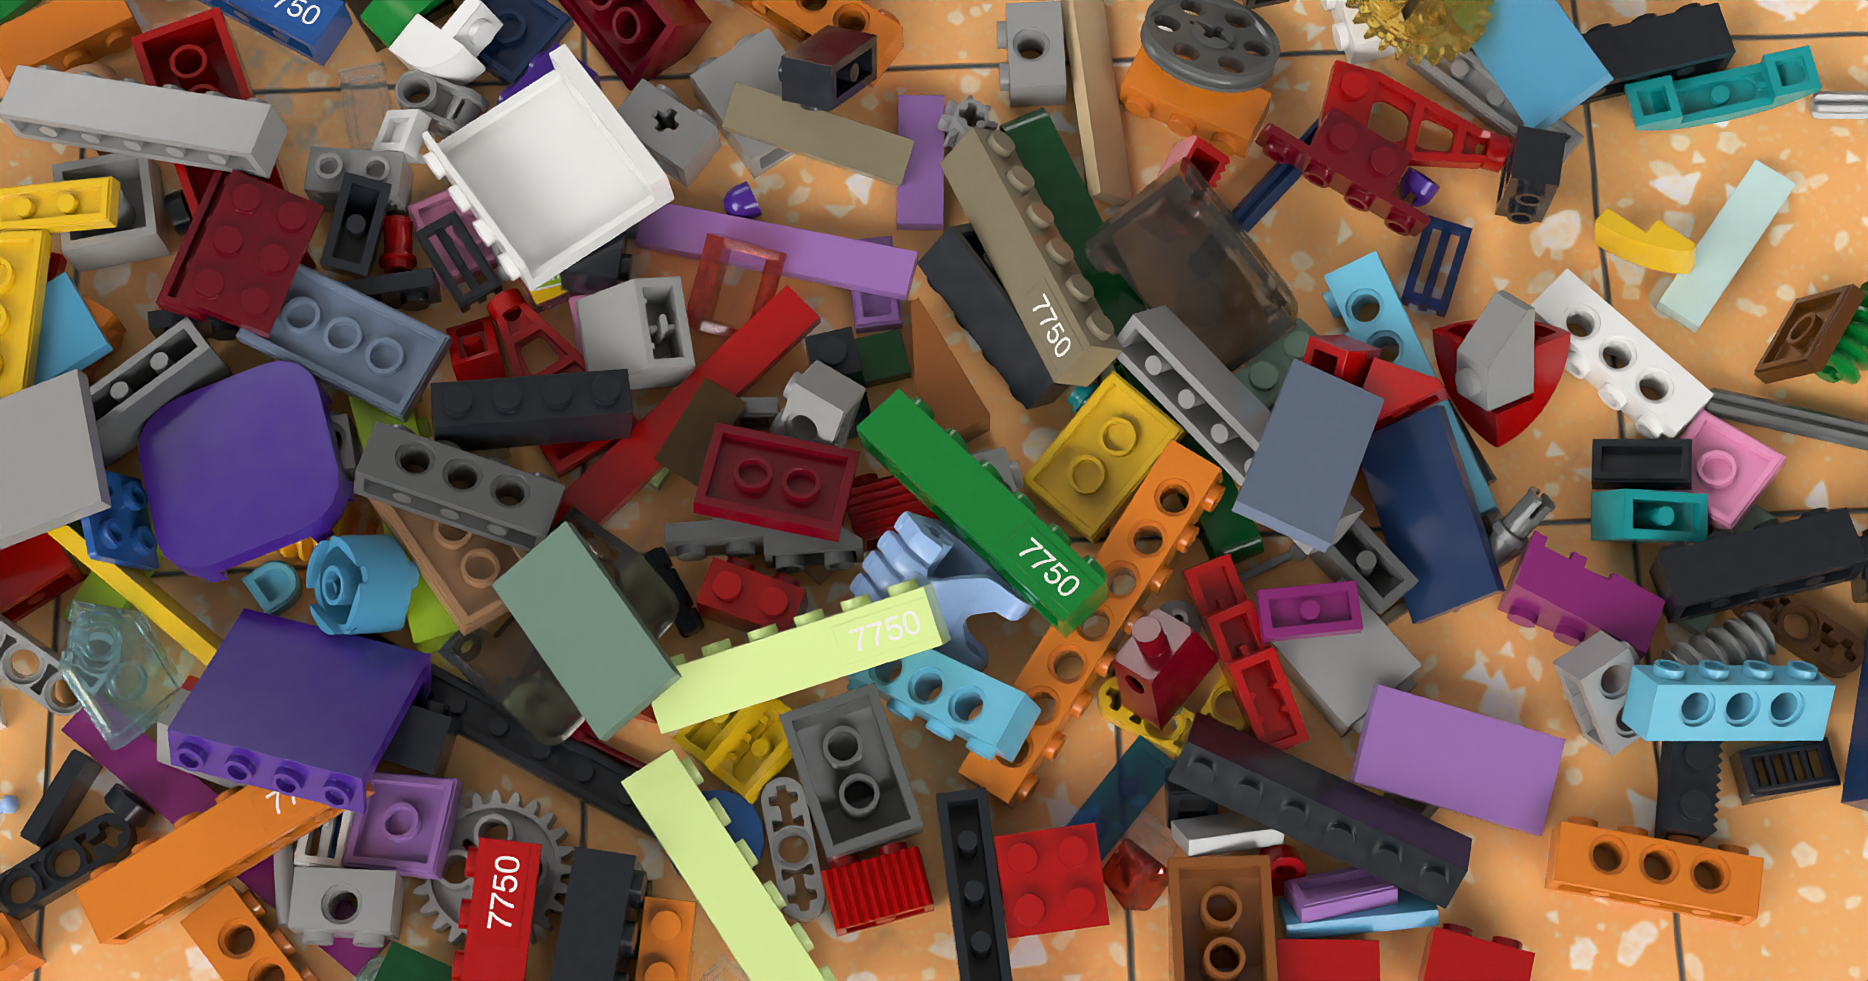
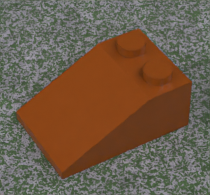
M1270 855L1168 857L1169 981H1278Z

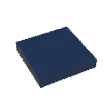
M480 0L504 25L495 34L493 40L478 55L477 59L486 67L485 70L504 84L507 86L516 85L527 73L530 62L540 52L546 53L555 42L559 44L574 26L573 19L547 0Z

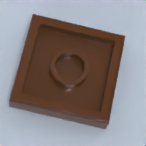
M1850 284L1795 299L1755 368L1754 375L1765 384L1822 372L1866 293L1855 284Z

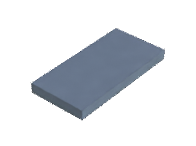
M303 264L298 269L269 339L242 328L235 335L239 342L278 361L298 363L317 380L406 423L453 343L451 336Z
M1294 358L1231 511L1325 553L1334 537L1385 399Z

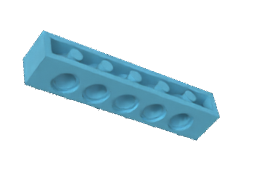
M1376 251L1324 275L1330 290L1322 293L1333 318L1343 317L1349 332L1343 335L1379 349L1390 344L1399 346V355L1391 363L1437 378L1392 280ZM1369 303L1380 305L1379 313L1373 320L1369 322L1357 320L1358 312L1364 305ZM1448 399L1436 404L1445 406L1481 517L1486 513L1500 510Z

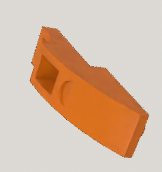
M657 896L645 897L635 981H691L694 957L692 948L698 901Z

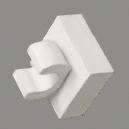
M420 109L387 110L372 150L404 152L409 164H425L426 161L423 155L419 153L422 143H425L421 134L428 131L431 137L435 139L433 133L428 130L432 118Z

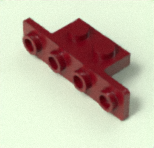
M1333 107L1325 115L1309 145L1272 123H1268L1255 140V143L1263 148V153L1271 160L1281 164L1289 163L1304 172L1303 176L1310 183L1321 188L1330 187L1343 195L1344 201L1349 206L1362 212H1372L1384 219V224L1388 229L1399 235L1416 237L1428 226L1431 220L1426 214L1392 195L1413 155Z

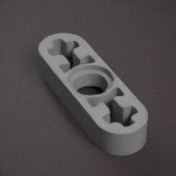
M789 777L775 778L764 787L761 794V805L777 888L787 906L782 908L784 913L795 922L808 923L817 919L824 911L826 905V895L808 803L803 787L799 782ZM787 789L790 797L798 796V801L790 805L793 823L803 819L804 826L789 825L774 832V825L784 826L779 806H770V802L778 799L777 791ZM791 836L802 838L808 845L806 857L797 863H788L779 855L781 843ZM812 867L814 874H803L808 893H817V899L810 901L809 910L800 911L798 904H789V898H793L797 894L794 877L784 881L783 873L799 874Z

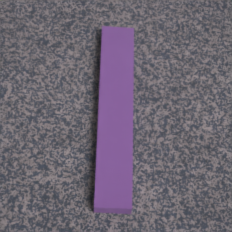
M670 203L665 204L639 222L637 239L634 240L637 248L905 301H908L919 259L917 251Z

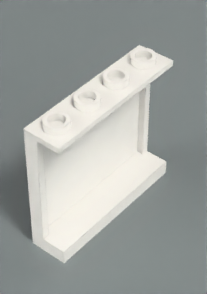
M565 44L549 53L555 68L554 70L441 142L436 143L428 131L421 134L429 150L423 158L438 180L444 176L447 177L453 185L447 190L462 213L469 209L473 212L477 220L472 222L480 238L487 247L494 243L498 246L502 254L497 258L512 281L520 277L530 291L538 288L675 199L665 172Z

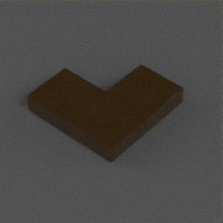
M705 377L654 460L698 487L716 422L734 426L748 403Z

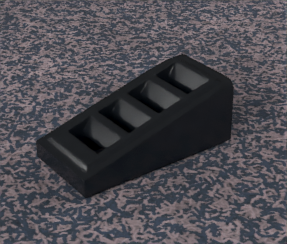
M1824 737L1823 741H1794L1740 750L1729 757L1742 806L1841 785L1827 737ZM1817 751L1824 777L1815 778L1808 752ZM1798 755L1805 780L1797 781L1790 756ZM1780 758L1786 783H1779L1773 759ZM1755 763H1763L1769 785H1761Z

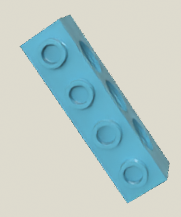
M933 649L844 676L849 681L846 687L849 691L875 682L879 697L888 702L885 707L889 711L910 722L915 715L928 721L925 727L948 741H952L954 735H957L968 741L966 747L989 761H992L994 756L998 755L1013 763L1042 711L1026 693ZM902 668L900 675L896 679L889 681L892 673ZM942 686L940 694L935 699L928 701L932 691ZM983 705L981 713L976 718L968 720L972 710Z
M1660 659L1656 660L1654 665L1632 666L1621 721L1645 741H1823L1836 685L1818 673V668L1815 665L1798 660L1788 661L1787 666H1771L1768 663L1757 660H1746L1743 662V665H1726L1714 660H1701L1699 665H1682L1675 661Z

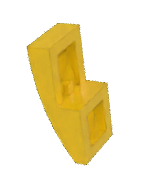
M1606 208L1595 220L1594 244L1623 260L1669 273L1690 274L1695 268L1697 244L1658 219L1647 232H1644L1609 208Z

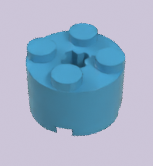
M385 534L333 536L330 540L320 541L312 551L306 574V587L315 588L317 604H309L311 614L319 628L329 635L400 631L405 625V615L410 603L411 590L417 587L419 581V571L416 563L407 560L400 544L393 537Z

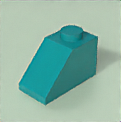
M1640 489L1591 492V541L1618 543H1674L1677 541H1687L1688 543H1699L1706 541L1708 538V494Z

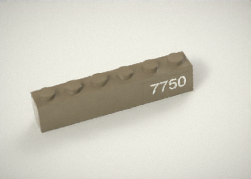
M972 126L941 161L940 166L1054 383L1088 387L1123 351L1114 334V326L1103 314L1094 297L1092 285L1083 277L1074 260L1073 250L1063 240L1053 222L1054 216L1050 209L1044 205L1034 187L1035 181L1032 175L1024 168L1015 152L1016 147L1013 140L1002 131Z

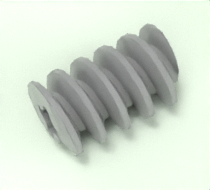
M1748 610L1741 615L1740 619H1728L1723 624V628L1713 626L1706 631V635L1696 634L1692 636L1688 644L1678 642L1671 647V652L1662 650L1661 657L1664 660L1675 661L1682 665H1699L1701 660H1714L1726 665H1743V662L1746 660H1757L1770 664L1767 656L1770 654L1775 655L1777 646L1774 635L1763 618L1755 611Z

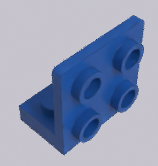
M105 470L112 507L81 519L88 556L92 560L148 572L159 568L156 553L157 541L151 529L147 510L148 498L141 479Z

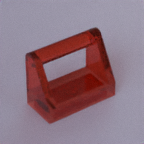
M707 233L686 310L689 327L725 337H731L740 329L739 327L713 320L732 250L766 258L750 319L776 296L787 253L721 233Z

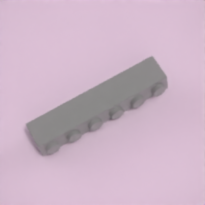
M17 65L0 104V118L19 138L232 172L234 169L246 175L264 178L270 177L288 131L287 126L275 111L274 106L259 98H249L246 101L228 98L224 94L215 91H207L205 94L189 92L171 84L157 87L144 85L131 78H122L121 81L105 79L87 71L73 74L61 72L48 65H39L38 68Z
M1166 305L1133 314L1117 336L1123 349L1117 358L1226 472L1242 486L1271 412ZM1351 494L1348 496L1330 545L1337 543L1365 509ZM1291 538L1307 556L1319 551Z

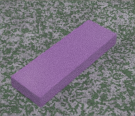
M898 95V135L915 140L902 185L897 187V230H944V172L940 166L941 161L944 159V131L936 129L941 115L945 114V95Z

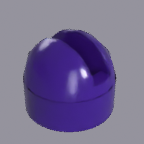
M1412 167L1407 169L1398 185V193L1402 201L1405 200L1410 192L1416 195L1411 204L1412 207H1422L1428 204L1440 189L1437 183Z
M747 181L734 186L726 193L723 203L727 215L752 220L762 215Z

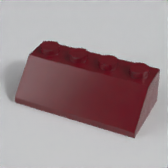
M558 0L629 91H633L642 78L650 81L687 56L712 23L695 0Z

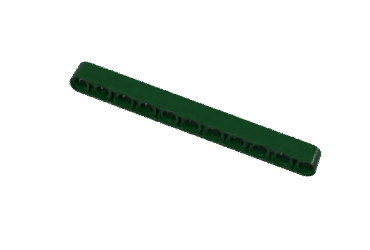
M1039 108L1001 124L999 131L1006 133L1013 140L1016 147L1015 152L1024 168L1032 175L1035 181L1034 187L1044 205L1052 212L1054 216L1053 222L1063 240L1073 250L1074 260L1083 277L1092 285L1094 297L1103 314L1112 322L1114 334L1117 338L1132 315L1146 311L1147 308L1049 114L1044 108ZM1117 357L1111 362L1116 373L1183 427ZM1188 432L1179 444L1220 467L1223 476L1221 485L1225 487V492L1215 509L1211 513L1204 510L1195 524L1199 528L1197 536L1208 558L1212 559L1224 553H1230L1233 564L1236 565L1263 553V542L1254 521L1231 511L1239 493L1232 477ZM1177 493L1185 509L1189 503V499L1186 496Z

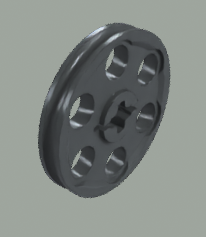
M1155 0L1147 9L1140 31L1143 48L1161 69L1187 84L1215 92H1246L1264 85L1271 78L1280 54L1279 40L1270 25L1257 13L1233 0ZM1184 10L1194 12L1199 16L1188 14ZM1229 23L1237 24V25L1241 26L1242 28L1234 27V26L1230 25ZM1158 26L1167 27V28L1173 30V32L1163 30V29L1159 28ZM1247 51L1256 52L1263 57L1252 55ZM1176 54L1185 55L1192 60L1183 59ZM1222 67L1231 68L1237 73L1226 71Z

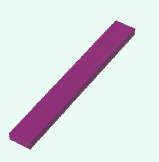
M96 693L61 729L62 732L172 824L185 815L197 811L203 813L217 804L215 799L219 795L195 775L158 762L157 744ZM273 855L238 875L237 878L276 910ZM343 899L336 908V919H349L357 910ZM334 938L333 945L318 946L359 979L391 940H384V947L380 948L353 945V938Z

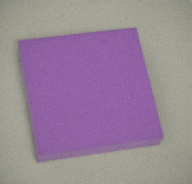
M374 771L370 782L376 793L366 798L367 809L364 814L355 812L342 866L346 869L397 871L401 876L442 880L464 784L458 778Z

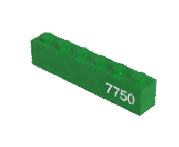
M898 388L856 427L862 447L1059 633L1067 638L1108 599L1107 582L1105 580L1107 574L1105 570L1089 555L1082 559L1070 547L1072 541L1058 525L1051 523L1047 526L1035 515L1037 513L1036 507L1027 496L1018 490L1012 494L1000 483L1003 481V478L986 459L978 462L967 452L969 449L967 443L954 429L949 427L944 431L933 420L935 418L934 413L922 399L915 396L911 400Z

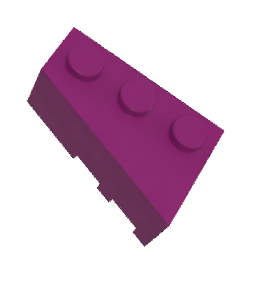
M1534 531L1527 545L1516 559L1505 587L1506 591L1502 595L1497 610L1507 613V618L1517 625L1527 628H1534L1535 625L1554 632L1553 636L1558 641L1575 647L1601 630L1619 642L1622 640L1628 642L1641 660L1647 653L1666 600L1616 573H1610L1607 578L1585 568L1588 558L1575 551L1570 553L1569 558H1566L1545 547L1548 537Z

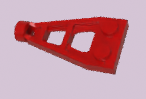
M1336 60L1332 65L1316 131L1332 107L1368 127L1373 104L1384 102L1401 111L1407 117L1408 126L1405 138L1392 143L1413 155L1408 166L1482 168L1499 173L1502 169L1508 153L1510 137L1481 129L1381 72ZM1427 120L1451 131L1453 137L1448 151L1424 149L1417 145L1421 121ZM1478 144L1483 145L1481 155L1476 154V146Z
M512 288L503 291L487 304L486 310L499 327L514 377L586 372L584 356L528 305L519 289ZM537 338H542L557 354L558 361L538 373L532 374L523 359L521 348ZM634 414L631 429L638 423ZM620 439L538 446L558 478H561L611 448Z

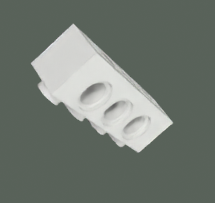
M1568 268L1531 304L1535 308V322L1553 325L1569 331L1566 326L1567 324H1578L1586 331L1587 336L1578 337L1571 333L1569 352L1565 364L1566 370L1576 378H1584L1598 390L1599 397L1607 406L1625 413L1635 422L1637 431L1645 439H1675L1704 409L1714 395ZM1603 355L1617 357L1622 362L1623 368L1610 367L1604 361ZM1648 386L1653 388L1658 393L1660 400L1647 399L1643 396L1639 387Z

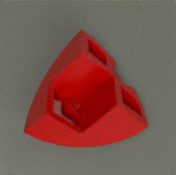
M1477 319L1457 322L1432 330L1437 365L1451 400L1470 427L1496 448L1508 443L1522 433L1549 402L1565 368L1571 332L1553 325L1535 322L1534 393L1486 411L1457 393L1455 382L1457 349Z

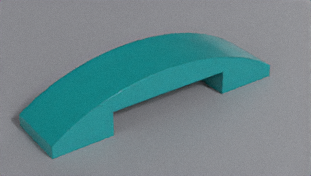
M1807 45L1765 54L1761 62L1678 81H1673L1672 76L1668 75L1626 84L1624 90L1635 129L1660 131L1697 127L1757 114L1814 94L1821 90L1822 85L1810 46Z

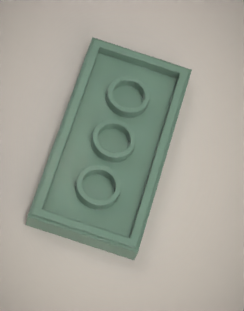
M565 521L492 584L497 594L600 740L607 741L682 677L576 527L570 522Z

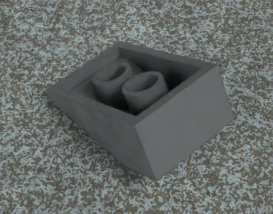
M875 682L779 715L828 865L829 862L837 858L859 855L923 833L924 824Z

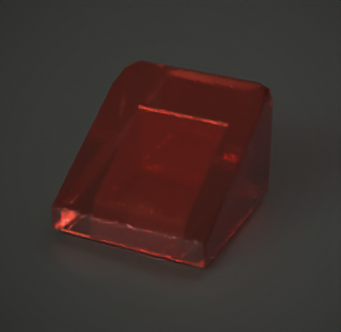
M1130 838L1122 840L1102 869L1104 883L1124 910H1149L1168 886L1167 867Z

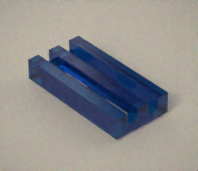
M1427 215L1431 220L1428 226L1421 232L1403 289L1401 302L1405 306H1409V303L1417 305V309L1427 312V309L1436 311L1437 316L1445 318L1473 228ZM1432 230H1440V238L1422 294L1414 292ZM1453 234L1459 236V240L1441 298L1436 299L1432 297V293L1450 235Z

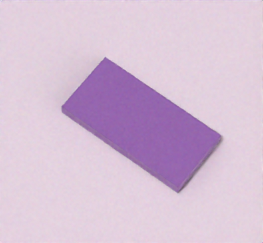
M1377 684L1373 685L1349 782L1534 836H1542L1566 739Z

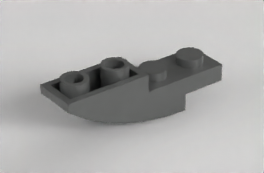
M715 517L709 521L664 523V542L669 557L677 556V559L681 561H700L706 558V554L726 553L728 557L747 558L755 555V551L764 550L767 569L776 568L777 572L784 574L799 573L805 570V566L825 565V568L829 570H847L854 567V563L864 562L862 538L843 527L838 543Z

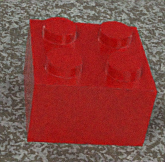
M1095 823L994 836L1008 939L1110 925Z

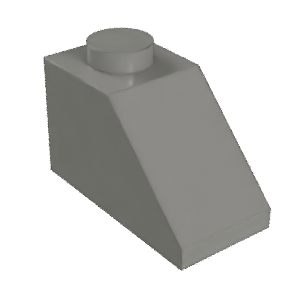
M1504 290L1494 294L1457 349V373L1455 375L1457 393L1486 411L1534 393V307Z

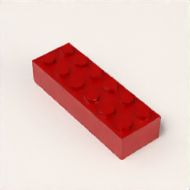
M219 6L130 38L146 85L163 87L165 84H171L185 91L205 94L207 91H215L224 94L228 98L246 101L249 98H256L233 32ZM277 157L266 183L290 192ZM174 163L193 218L215 169ZM308 246L301 264L311 269H316L314 257L310 246Z

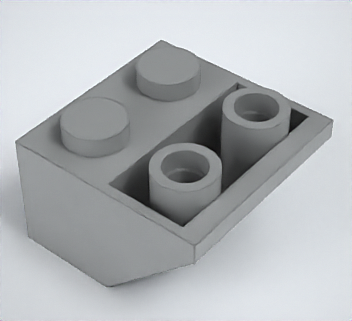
M680 276L631 279L576 301L586 372L628 369L631 390L678 386L694 369L695 360Z

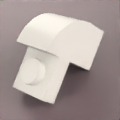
M465 0L442 29H439L417 13L388 49L410 70L418 69L455 85L463 86L476 79L485 71L486 67L477 57L493 40L495 34L504 24L482 1Z

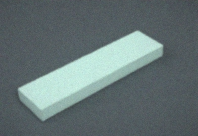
M1756 159L1698 243L1695 268L1690 274H1677L1655 308L1696 333L1792 192L1796 183Z

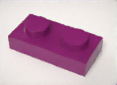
M1356 580L1257 590L1255 594L1262 643L1361 633L1363 630Z

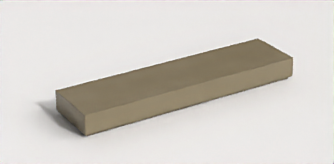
M739 82L734 84L721 126L722 130L896 187L902 185L915 140L824 110H805L801 108L800 104L783 101L781 96Z

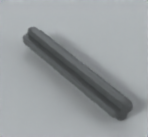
M1720 388L1710 389L1714 395L1704 407V410L1719 418L1868 451V421Z

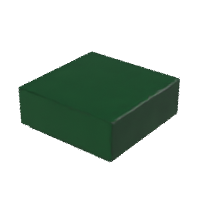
M900 329L855 339L866 388L911 378V370Z

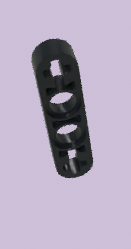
M105 813L1 873L0 902L9 910L6 914L21 921L90 880L89 875L99 867L122 861L132 853L131 849L137 845L138 835L136 828L116 813ZM110 826L118 831L123 830L117 836L119 845L115 848L105 843L92 850L98 856V859L93 861L92 855L87 848L82 845L84 840H87L93 846L103 842L107 838L105 830ZM68 850L77 851L80 856L78 870L68 877H60L55 869V862L58 856ZM31 877L36 885L33 897L28 902L22 904L15 903L10 894L12 885L19 878Z

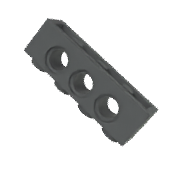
M376 421L355 471L353 493L530 552L551 534L561 507L565 485L557 483L552 477L544 473H527L510 467L500 458L493 456L480 457L463 451L453 442L446 440L433 441L416 435L406 426L400 424L387 425ZM413 464L422 467L425 471L410 473L403 469V467ZM461 480L469 483L472 487L461 490L453 487L450 483ZM504 496L512 497L519 504L507 506L499 502L498 498Z

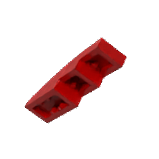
M1224 553L1182 570L1181 574L1213 651L1219 658V666L1252 737L1282 751L1310 740L1274 646H1269L1268 642L1262 643L1256 609L1252 599H1247L1230 553Z

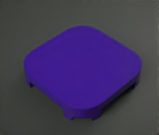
M282 360L265 363L178 397L160 407L146 422L139 439V460L156 539L163 555L186 574L205 578L210 583L228 580L227 569L312 537L319 543L335 535L331 528L343 515L347 502H354V486L345 476L328 405L333 402L327 390L308 370L298 363Z

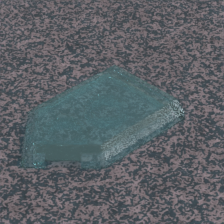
M72 600L68 618L71 624L66 649L62 650L58 671L109 748L114 751L129 744L159 720L179 692L185 679L142 612Z

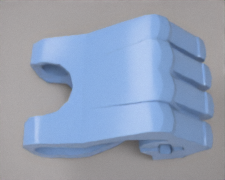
M905 511L894 525L898 533L887 530L880 537L877 547L882 553L873 550L865 558L862 567L867 573H859L852 581L850 590L856 597L869 593L871 602L890 597L887 587L916 578L918 587L932 583L951 638L949 642L932 649L983 673L988 666V653L986 647L968 631L966 619L970 615L996 612L1008 620L1014 621L1025 616L1032 606L942 521Z

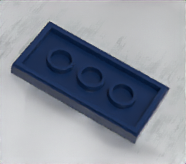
M1435 405L1373 432L1361 465L1388 548L1419 580L1412 589L1403 595L1412 623L1422 624L1506 591L1445 406Z

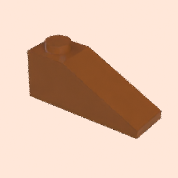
M917 298L911 301L916 396L929 406L935 415L933 420L944 431L951 427L968 443L990 431V414L921 299Z

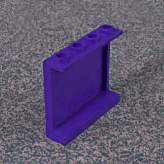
M244 608L167 729L171 765L182 767L188 771H197L225 778L239 784H248L279 792L286 796H295L326 804L333 808L364 814L367 809L366 786L413 700L421 702L422 698L427 699L432 690L431 654L355 635H329L322 631L319 626Z

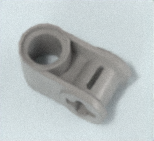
M418 69L402 74L395 86L400 109H420L432 118L428 130L444 139L477 119L480 113H486L490 106L488 100L478 92L462 85H455ZM425 93L429 95L421 103L409 102L410 98L416 94Z

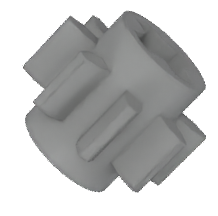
M969 95L967 100L959 104L953 99L949 100L944 111L945 114L941 115L936 129L945 131L943 146H950L953 149L972 126L995 131L998 123L989 121L991 106L974 100L972 95Z

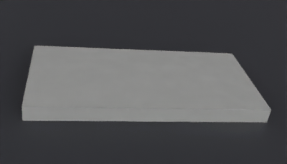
M75 369L0 399V550L112 507L86 374Z

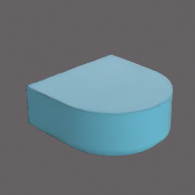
M268 561L242 578L244 584L267 614L279 616L295 605L302 594L303 584L300 575L294 567L284 561Z

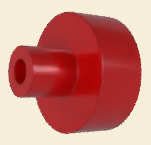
M1278 844L1260 849L1258 855H1270L1272 896L1284 895V881L1306 876V866L1300 854L1293 846Z

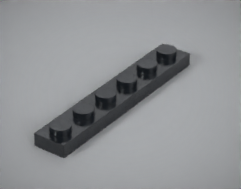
M432 267L340 282L394 309L402 308L405 311H421L427 309L430 304L442 302L440 283ZM163 309L149 311V330L157 339L184 319L185 316ZM207 315L205 322L189 318L206 339L214 338L220 341L237 339L235 335L240 327Z

